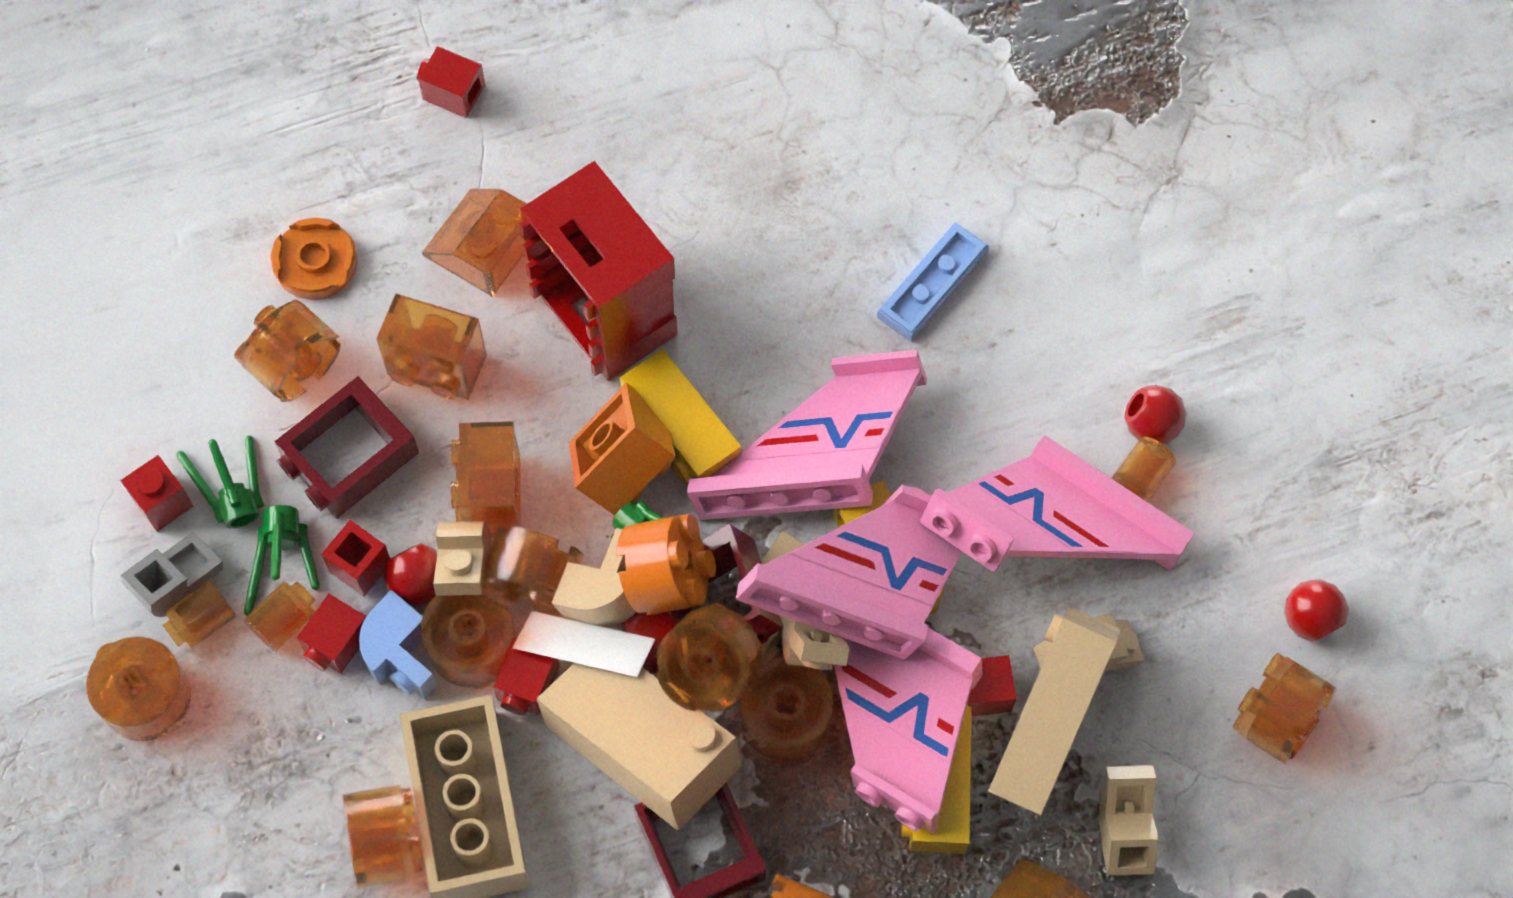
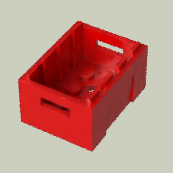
M595 161L520 208L522 222L519 223L521 237L526 241L522 244L524 257L529 261L526 264L527 276L532 281L529 283L531 296L534 299L540 296L586 353L591 360V371L595 377L601 373L607 381H610L678 335L673 296V279H675L674 257ZM583 297L587 301L583 304L584 315L590 321L587 324L571 306Z

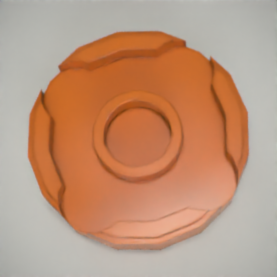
M313 217L298 220L289 226L290 229L282 236L280 234L274 241L270 257L275 278L284 290L297 298L317 300L331 297L344 289L355 275L358 258L354 241L348 232L330 219Z

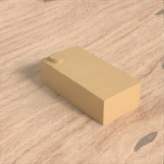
M1068 607L1064 617L1057 614L1054 615L1044 640L1051 642L1052 645L988 792L1039 815L1042 814L1116 645L1120 628L1072 607Z
M574 663L537 698L547 729L678 831L743 766L734 735L643 667L638 676L634 677Z
M492 695L400 714L426 873L432 898H486L530 888L499 719Z

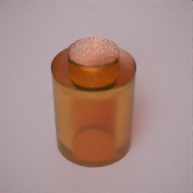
M1142 437L1134 445L1111 479L1149 503L1175 466L1176 458L1162 443L1149 437Z
M209 580L164 613L169 620L162 626L178 647L186 642L192 649L237 616L215 585Z
M283 581L243 621L264 644L274 652H277L315 613L314 609L310 606L315 601V598L299 582L296 581L290 586Z

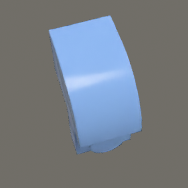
M392 590L370 611L362 624L359 636L361 654L369 672L379 685L393 672L390 679L404 693L411 695L415 691L426 700L438 687L433 673L409 653L429 633L425 618Z

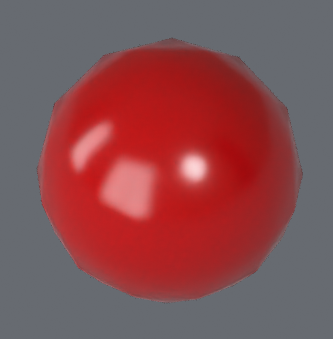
M1150 385L1134 393L1127 404L1124 418L1129 432L1139 442L1159 446L1165 445L1178 437L1185 427L1187 412L1182 398L1172 389L1160 385Z
M420 543L388 559L385 562L383 571L386 589L388 591L392 590L410 606L430 603L437 597L433 584L437 560L436 550Z
M1321 579L1299 583L1286 598L1284 614L1291 630L1298 637L1310 642H1315L1347 623L1349 607L1344 594L1334 584Z

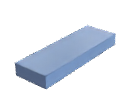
M955 222L877 312V318L911 342L988 253L989 245Z

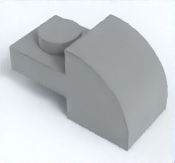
M192 532L163 554L158 549L151 552L122 573L121 582L154 616L165 617L187 606L188 595L223 570V561Z

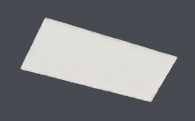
M532 611L513 649L637 677L655 639Z

